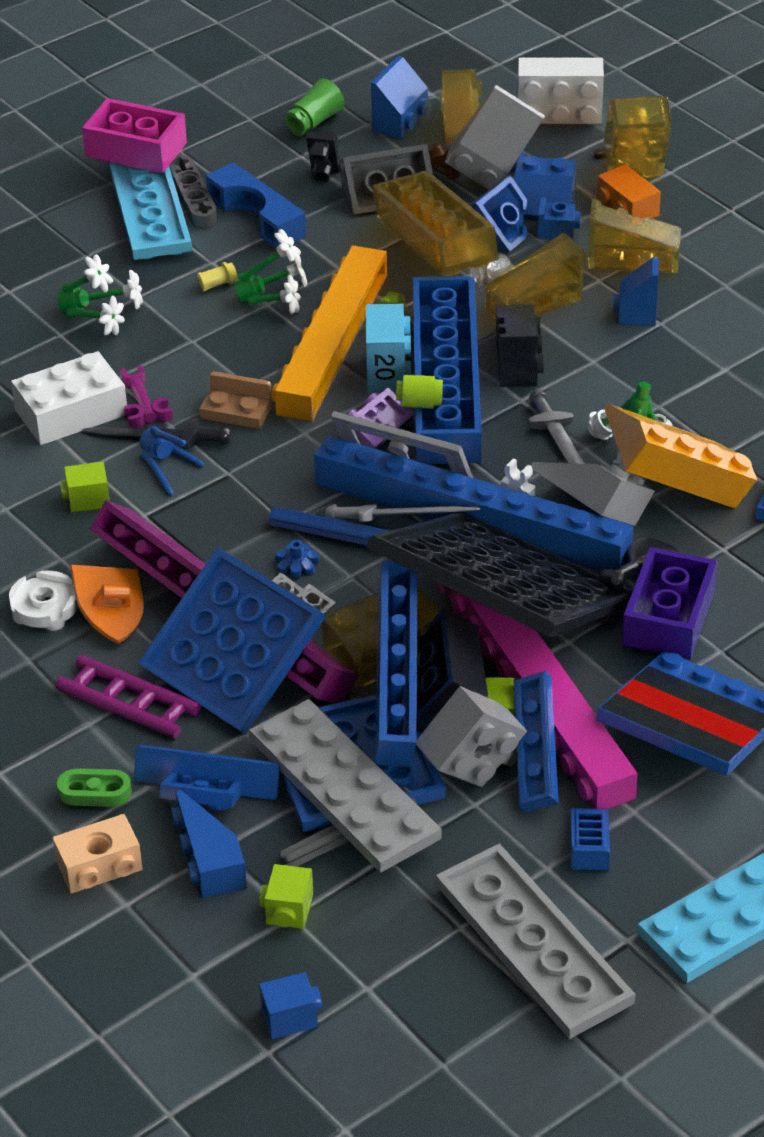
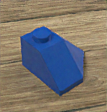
M511 175L456 214L473 240L506 254L527 238V226H524L527 198Z
M652 257L620 281V294L613 295V312H619V325L656 326L659 258Z

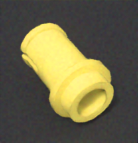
M222 262L219 267L197 273V278L203 291L225 283L232 285L233 281L238 279L232 262L228 264Z

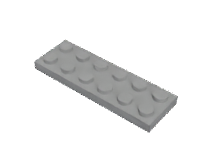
M308 699L249 729V740L271 762L279 763L280 771L380 873L441 840L442 829L311 700Z
M500 843L436 875V886L569 1039L635 1004V993Z

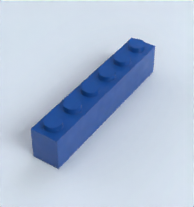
M382 561L378 583L375 764L412 767L416 747L417 572L396 562Z

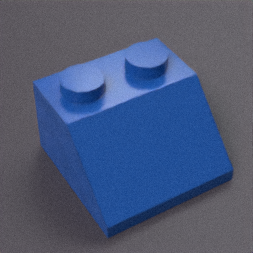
M397 56L371 82L372 131L402 139L429 112L428 87L401 56Z
M533 155L519 156L514 181L527 198V211L524 212V219L538 220L541 197H546V202L548 203L565 202L573 204L576 189V160L538 158Z

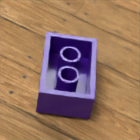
M650 547L624 613L622 646L660 654L663 651L676 653L684 659L691 660L715 592L718 560Z

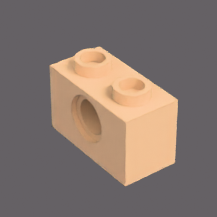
M125 814L53 837L56 863L70 893L89 889L143 870L140 844Z

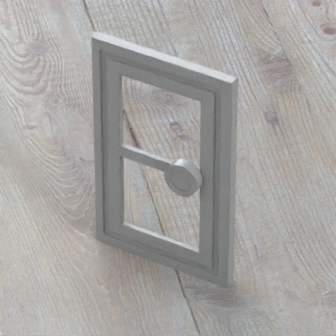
M333 411L331 415L342 440L361 445L354 431L356 430L392 440L388 450L403 458L410 459L407 453L409 448L406 445L446 456L452 472L473 478L463 449L459 445Z

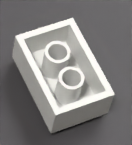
M519 58L518 99L545 115L541 124H602L603 58Z
M99 351L85 354L82 357L56 364L53 367L30 373L11 381L15 411L40 445L78 433L84 428H92L125 416L124 407L127 406L125 385Z

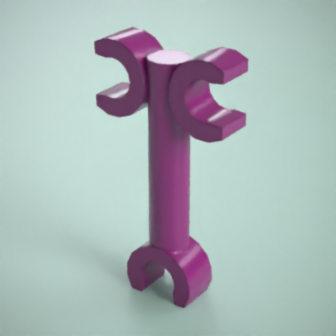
M137 366L138 373L134 375L128 374L126 369H121L122 382L126 387L132 388L138 403L124 407L125 418L129 421V427H142L145 421L152 423L155 420L159 422L173 420L172 408H169L168 398H158L151 404L144 387L146 379L143 366Z

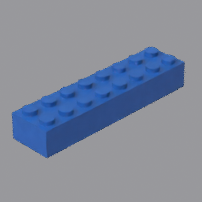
M474 276L413 277L415 375L435 376V379L443 380L442 406L434 405L433 409L415 408L416 434L459 445L463 449L468 464L482 463ZM416 447L417 462L430 465L448 464L445 455Z

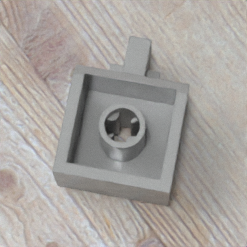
M460 686L416 740V745L437 770L482 787L493 777L500 764L513 766L517 761V751H514L527 730L500 703Z

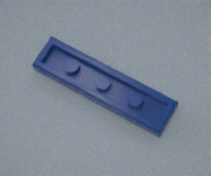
M547 671L513 680L515 718L527 730L516 747L519 808L525 813L559 804L552 677Z

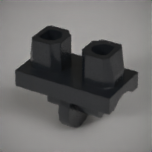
M322 130L318 134L308 131L306 141L311 170H313V179L330 181L332 172L339 173L338 136L329 130Z

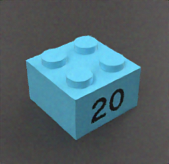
M366 304L368 393H382L387 388L392 392H396L397 381H403L404 375H411L410 316H404V304Z

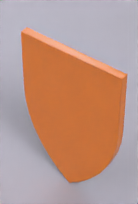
M71 565L70 569L76 601L85 619L100 634L116 644L127 639L138 627L144 610L138 569Z

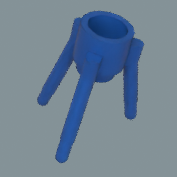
M156 426L145 430L140 437L139 444L144 450L141 453V458L148 462L169 496L173 494V490L154 458L164 459L171 452H174L199 467L204 465L203 461L175 445L185 446V440L161 431Z

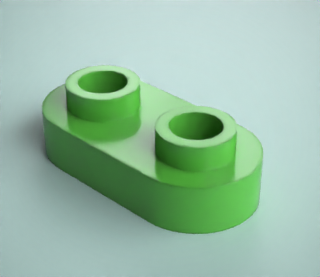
M70 769L62 773L57 780L60 800L71 806L116 807L126 803L132 794L130 777L121 770Z

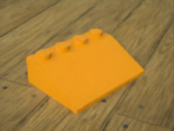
M608 403L604 407L626 472L735 509L757 481L751 461L743 454L737 453L716 441Z

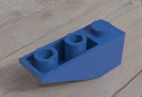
M182 790L176 791L177 807H172L171 813L175 829L182 828L183 834H179L183 857L190 856L191 861L187 862L191 884L198 883L202 898L247 889L245 862L237 836Z

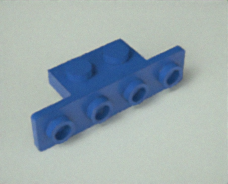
M138 745L135 749L134 780L137 782L159 784L160 798L171 800L176 805V791L182 790L198 804H205L212 810H226L233 808L240 796L270 800L277 799L279 795L280 765L275 762Z

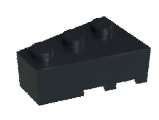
M533 304L496 305V337L500 387L537 386L538 374L544 373L543 355H538L542 354L540 316H535Z

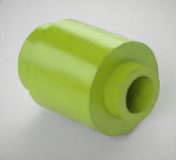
M404 375L403 381H397L396 400L402 401V407L433 409L434 405L442 406L443 380L435 379V376Z

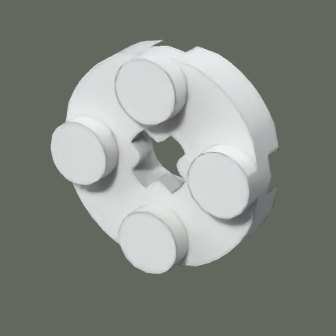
M56 571L36 572V578L26 581L25 576L19 579L9 592L12 616L16 623L55 631L63 628L65 621L71 618L77 611L78 604L74 586L69 576ZM45 597H50L49 600L40 601L43 600Z

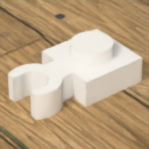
M513 458L504 468L506 476L501 480V486L536 497V486L528 483V479L533 475L532 467L527 465L520 471L517 468V460Z

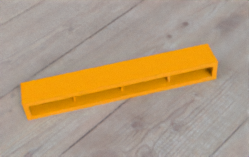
M352 245L347 256L342 257L340 269L337 274H333L329 290L323 292L321 305L318 309H314L309 327L304 328L299 346L295 345L290 363L285 364L283 367L282 378L279 383H275L273 386L271 399L275 402L277 416L313 421L366 318V304H373L387 277V251Z

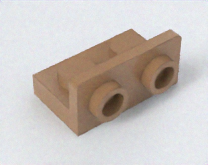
M212 371L209 375L210 390L199 408L200 419L261 429L272 408L271 382Z

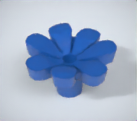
M293 540L290 544L286 545V550H278L276 552L275 560L279 562L277 572L286 574L290 570V576L293 578L300 577L302 570L306 575H313L316 572L314 564L320 561L318 552L312 551L311 546L303 544L300 540Z

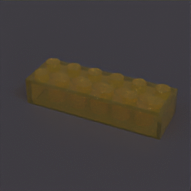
M427 170L373 185L377 217L442 276H455L462 270L483 268L490 262L499 260L495 226Z

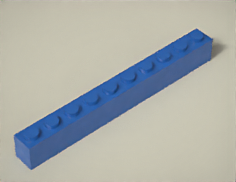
M328 436L314 454L315 485L391 508L479 507L481 508L480 510L466 511V513L572 563L599 571L603 569L616 570L627 564L628 549L633 543L634 525L332 436ZM455 513L414 515L432 520Z

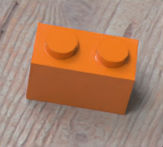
M626 164L597 176V200L630 227L660 216L661 191Z

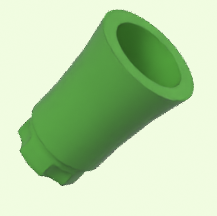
M323 78L318 79L311 89L286 113L284 123L294 135L302 136L329 117L341 112L345 106L344 97L333 82Z

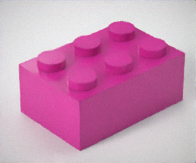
M109 98L101 104L82 127L85 157L103 162L108 161L122 164L126 167L146 169L151 172L164 173L187 143L185 114Z

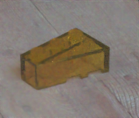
M475 69L441 71L440 107L444 114L442 120L443 126H445L446 144L453 142L482 104V102L478 101V97H482L481 80H476Z
M592 199L588 269L635 271L652 257L659 258L658 272L678 273L681 228L647 216L642 219L628 214L626 209L619 207L618 210L601 205L599 200Z
M562 233L486 285V311L496 320V305L533 304L535 316H541L581 301L584 250L566 233Z

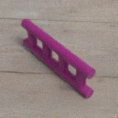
M79 655L76 660L75 666L82 670L73 680L60 676L55 683V688L59 691L174 739H177L181 733V726L175 724L178 718L184 712L197 716L201 709V705L194 700L84 655ZM95 676L111 681L102 692L86 687V685ZM124 688L140 693L131 705L115 699ZM154 700L170 706L161 717L145 711Z

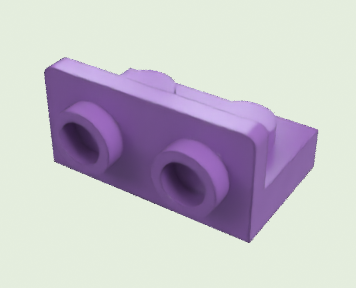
M389 388L379 395L376 393L371 394L363 402L361 410L353 409L347 414L398 429L404 427L415 415L409 407H402V401L396 400V395ZM354 430L359 442L366 447L377 449L388 440Z

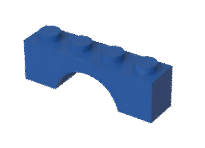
M234 162L206 175V186L215 205L225 212L248 210L259 214L260 236L276 248L281 244L274 235L279 233L278 230L280 229L284 230L288 237H292L294 242L306 237L307 218L305 212Z

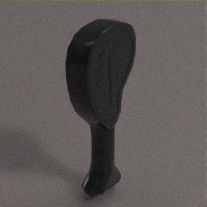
M642 537L630 545L626 558L627 564L616 570L603 569L600 571L599 577L602 582L610 584L616 590H620L624 587L625 580L635 574H640L650 547L679 553L680 551L662 540Z

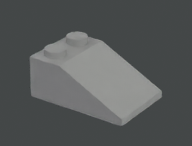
M495 85L451 143L445 163L490 190L503 181L510 172L545 115Z
M533 462L531 465L535 472L600 515L634 526L637 524L655 492L644 484L647 480L646 478L626 472L614 464L610 468L598 464Z

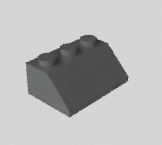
M427 144L343 157L338 164L343 194L353 216L438 201Z

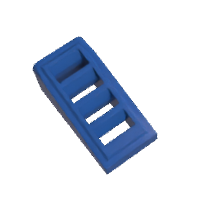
M571 808V870H609L610 836L608 809Z

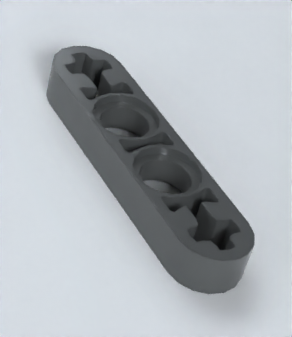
M177 155L169 165L176 192L193 226L197 228L212 227L217 222L216 205L193 159L186 155Z

